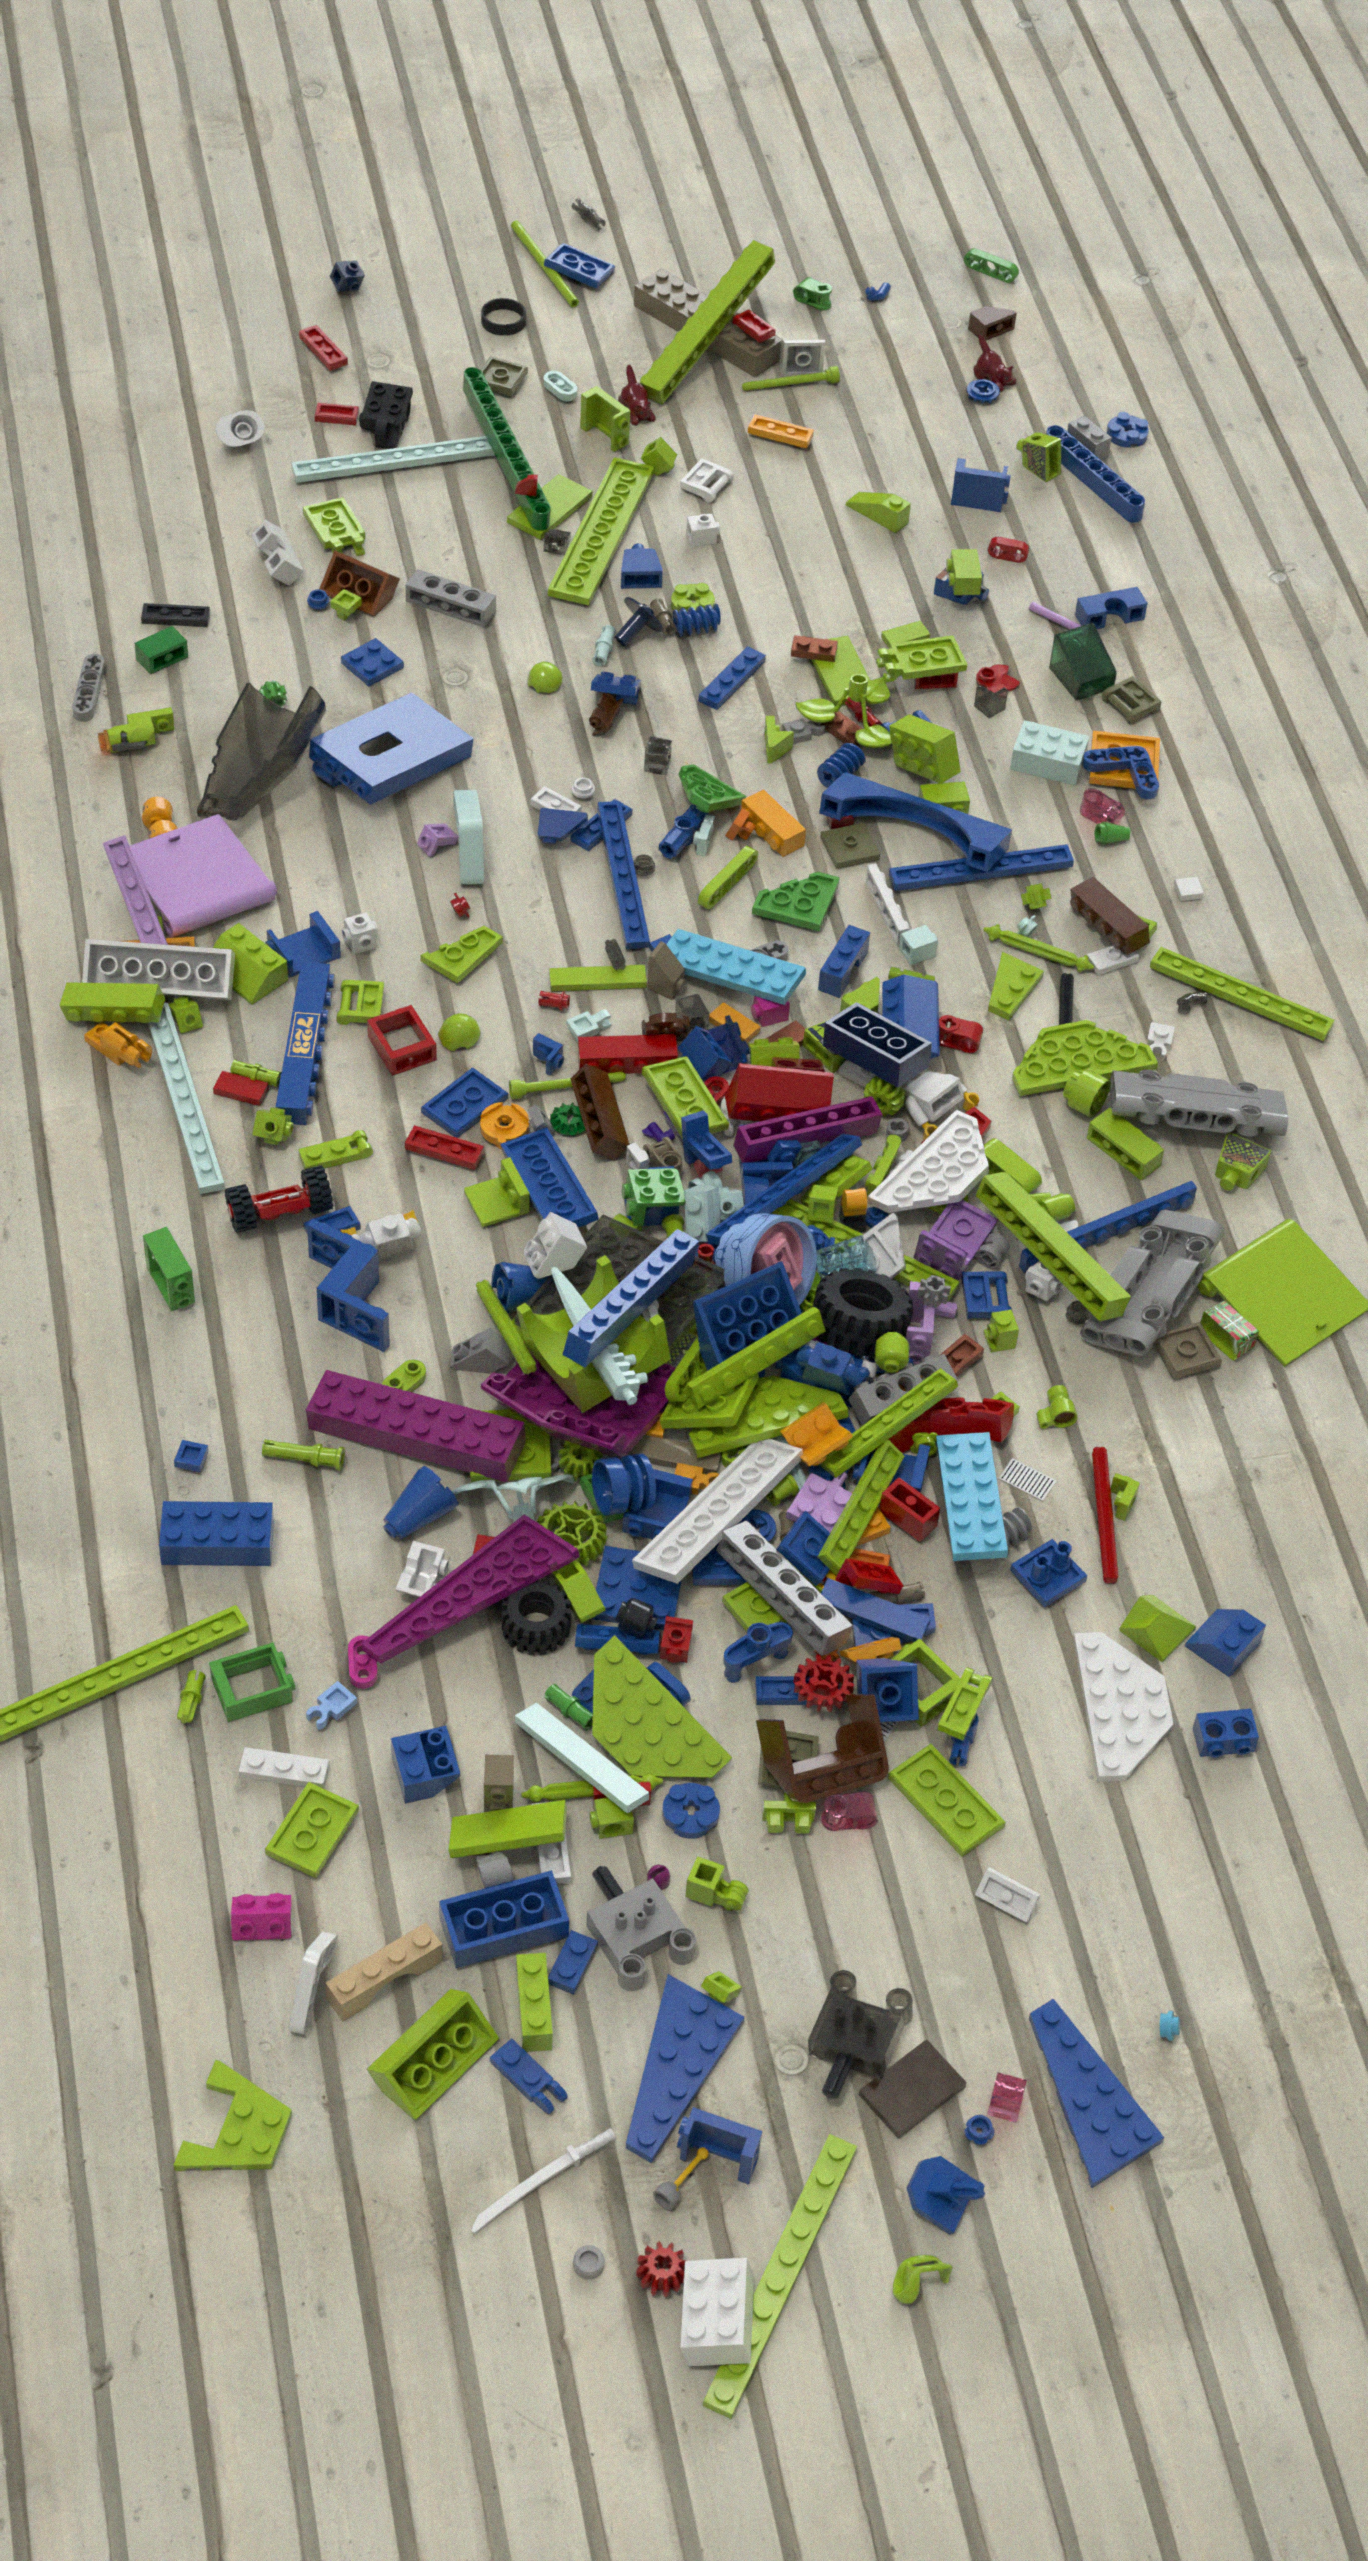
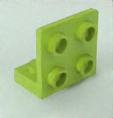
M510 1157L501 1160V1171H498L497 1178L464 1188V1194L482 1227L529 1213L530 1193Z

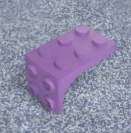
M964 1200L949 1203L929 1232L923 1230L920 1233L913 1258L959 1281L962 1272L966 1271L976 1256L978 1249L984 1244L985 1239L997 1225L998 1219Z

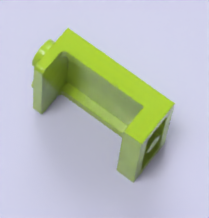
M595 386L581 394L580 428L585 432L594 427L611 438V450L615 452L629 444L630 410L600 387Z

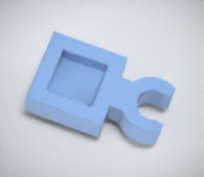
M337 1681L317 1697V1704L319 1706L309 1708L306 1712V1719L310 1721L315 1716L321 1717L316 1722L318 1730L323 1729L327 1725L329 1717L332 1716L337 1721L357 1704V1697Z

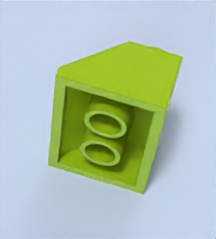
M240 923L220 934L213 948L231 949L235 952L232 989L251 1005L288 981L287 960Z

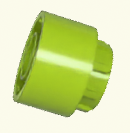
M1089 1069L1084 1072L1077 1070L1068 1079L1063 1090V1096L1068 1101L1069 1107L1092 1118L1103 1107L1111 1089V1081Z

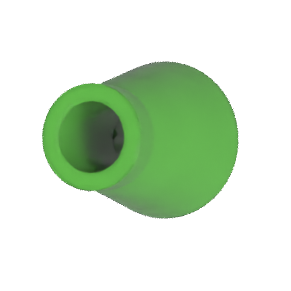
M1103 821L1095 827V840L1101 844L1123 840L1128 841L1130 839V828Z

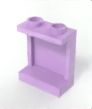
M910 1281L908 1294L912 1299L914 1309L910 1322L920 1323V1328L907 1327L906 1339L910 1346L909 1358L913 1359L914 1364H920L923 1358L930 1355L935 1308L927 1305L924 1306L923 1298L917 1297L921 1282Z

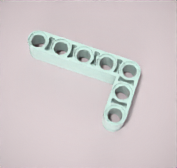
M453 790L454 812L459 838L460 885L484 884L483 823L477 790Z

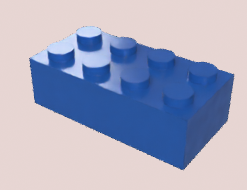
M163 1501L159 1540L161 1565L271 1566L274 1531L273 1502Z
M552 1870L439 1901V1919L455 1968L561 1940L569 1935V1917Z

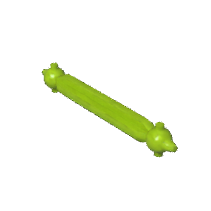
M999 924L983 928V931L988 934L990 941L1000 939L1004 944L1067 966H1076L1079 973L1087 969H1094V965L1089 962L1087 955L1078 958L1074 953L1009 930L1001 931Z
M645 1774L642 1778L635 1775L629 1776L635 1782H650L651 1790L663 1783V1778L655 1777L653 1774ZM587 1780L553 1783L543 1788L533 1785L527 1791L522 1792L521 1797L532 1802H539L543 1798L553 1801L592 1797L593 1785Z

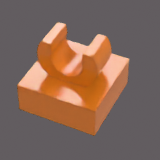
M742 808L725 836L733 841L738 833L742 839L747 840L755 828L752 822L746 821L750 813Z

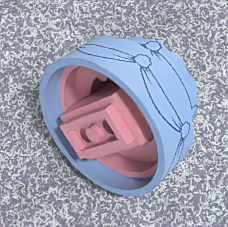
M769 1213L751 1215L743 1223L731 1226L722 1235L720 1245L715 1252V1274L719 1279L720 1285L725 1287L783 1261L796 1299L800 1305L812 1286L816 1272L817 1253L813 1236L808 1227L795 1217Z

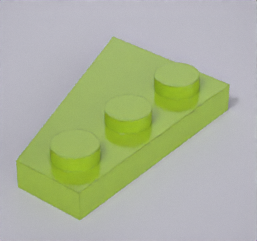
M482 926L460 936L459 941L450 945L447 943L440 945L439 950L433 953L427 951L421 954L420 961L454 982L459 983L503 943V936L486 926Z
M1002 951L988 1011L1009 1021L1043 978L1044 971Z
M855 1155L844 1158L835 1168L825 1172L820 1176L819 1180L811 1185L800 1199L802 1205L809 1208V1198L813 1185L838 1188V1197L843 1194V1190L851 1188L873 1170L870 1162Z

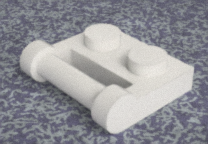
M701 459L680 481V488L699 495L705 502L711 503L722 487L734 479V474L729 469ZM716 476L720 477L711 488L706 487Z

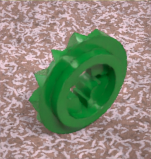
M573 1102L570 1105L562 1103L560 1107H554L553 1113L550 1114V1122L554 1130L563 1135H577L585 1131L579 1107L575 1106ZM568 1115H573L572 1120L568 1123Z

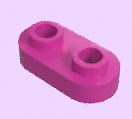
M364 1635L354 1637L348 1644L350 1682L360 1689L370 1688L376 1683L378 1678L377 1661L367 1653L358 1654L359 1652H364L361 1643L368 1638V1636ZM362 1675L368 1676L366 1678H360V1676Z

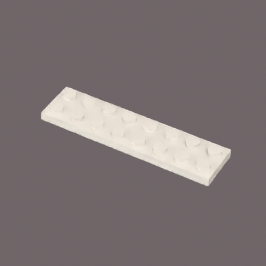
M772 1439L750 1444L632 1559L634 1569L678 1584L722 1540V1531L737 1525L801 1461L800 1457L803 1455V1449Z

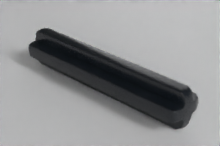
M1063 973L1060 979L1059 1025L1072 1023L1074 976L1071 973Z

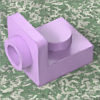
M446 823L425 824L417 844L428 856H434L438 845H455L458 835Z

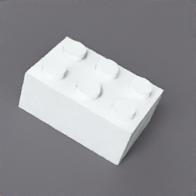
M747 2257L685 2261L680 2348L688 2366L750 2363L754 2275Z

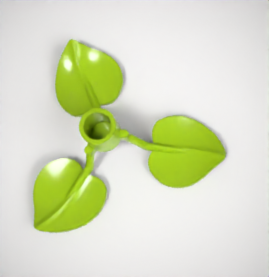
M852 675L849 688H844V693L835 707L832 702L822 698L796 702L797 710L805 718L814 722H828L835 718L834 712L839 711L845 698L849 695L852 701H861L864 729L856 732V741L863 746L880 748L892 744L890 740L891 735L884 727L880 725L869 727L867 723L866 701L871 704H880L889 700L890 691L883 677L868 681L865 675Z

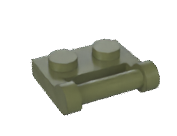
M1134 676L1107 688L1102 693V698L1122 712L1130 724H1135L1141 717L1159 709L1162 702ZM1117 695L1124 698L1135 709L1129 708Z

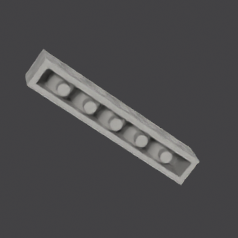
M747 1520L722 1531V1540L718 1543L716 1551L821 1656L847 1644L853 1625Z

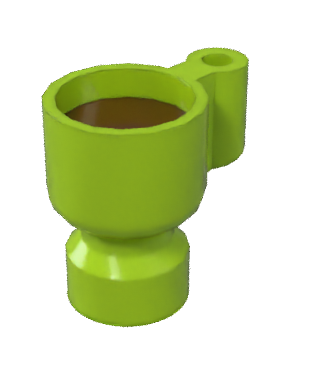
M1063 1385L1051 1387L1047 1391L1050 1406L1040 1409L1036 1413L1039 1427L1046 1429L1052 1425L1057 1428L1072 1426L1076 1423L1078 1415L1074 1403L1069 1399L1067 1388Z

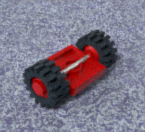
M320 1165L302 1170V1189L297 1184L251 1196L246 1184L226 1188V1205L234 1231L239 1233L256 1229L257 1218L255 1212L261 1219L273 1220L278 1218L279 1214L287 1212L297 1214L303 1212L304 1208L309 1207L312 1214L332 1210L334 1207L332 1191L324 1167Z

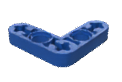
M1141 746L1094 749L1084 753L1082 766L1085 770L1089 772L1129 769L1136 791L1141 798L1150 800L1157 796L1159 782L1145 748ZM1110 757H1117L1120 761H1113ZM1137 771H1146L1148 774L1142 775Z

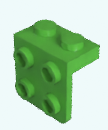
M628 1169L626 1184H622L621 1193L622 1198L627 1201L626 1213L627 1216H631L633 1226L644 1225L646 1207L685 1205L684 1189L677 1169Z

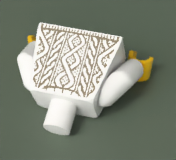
M410 1210V1212L405 1214L387 1215L384 1218L367 1223L360 1236L357 1235L355 1227L340 1230L342 1233H347L365 1244L372 1245L378 1250L379 1260L414 1251L411 1238H417L421 1234V1228L414 1210Z

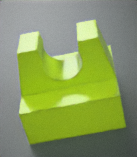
M345 589L330 601L331 608L337 612V617L344 621L362 605L361 597Z

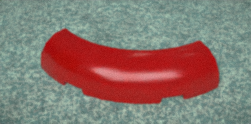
M964 1397L944 1398L888 1440L901 1453L911 1449V1446L914 1444L912 1437L916 1433L930 1434L934 1432L938 1435L989 1432L990 1440L1002 1443L1012 1425L1014 1403L983 1398V1402H965Z

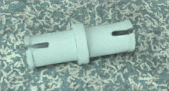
M611 625L602 627L600 638L595 643L596 651L592 661L600 667L602 664L606 665L608 654L613 648L612 641L616 630Z

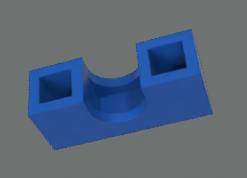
M1137 586L1077 598L1075 616L1081 626L1091 631L1105 628L1108 614L1119 616L1125 624L1145 620L1148 603Z
M852 925L847 926L820 969L819 991L837 998L841 997L849 984L853 966L859 967L868 953L871 932Z

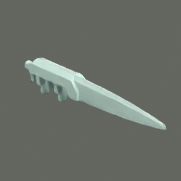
M553 1267L551 1272L568 1316L573 1326H575L591 1309L557 1267ZM617 1343L609 1344L592 1363L614 1399L626 1400L629 1405H632L637 1401L636 1396L638 1395L640 1384L647 1382V1375L645 1372L636 1374L634 1370L629 1371L630 1366L636 1364L635 1355L624 1356L623 1353H618L619 1346Z

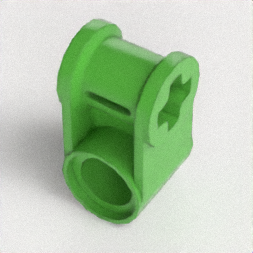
M806 277L793 289V295L800 303L815 307L817 310L830 309L831 285L815 280L812 277Z

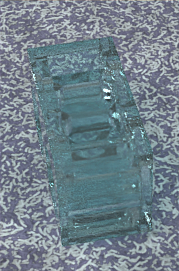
M863 1235L816 1250L818 1272L822 1278L835 1270L839 1272L844 1268L849 1270L862 1268L864 1271L877 1270L873 1249Z

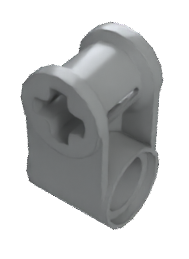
M502 1851L476 1855L484 1889L513 1881L508 1859Z

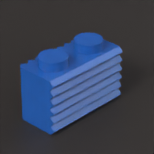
M695 1026L677 1047L682 1053L681 1057H688L703 1082L710 1077L722 1076V1073L729 1068V1065H732L730 1059L709 1031Z

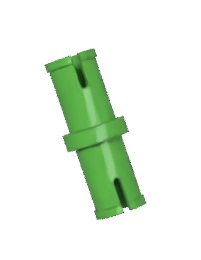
M552 1684L546 1690L544 1698L558 1707L563 1716L572 1718L585 1730L592 1728L593 1713L582 1706L577 1697H571L559 1688L557 1684Z

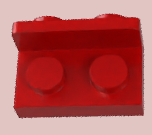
M848 1558L845 1559L835 1578L837 1582L848 1586H854L862 1590H876L884 1594L888 1592L900 1594L904 1586L891 1566Z

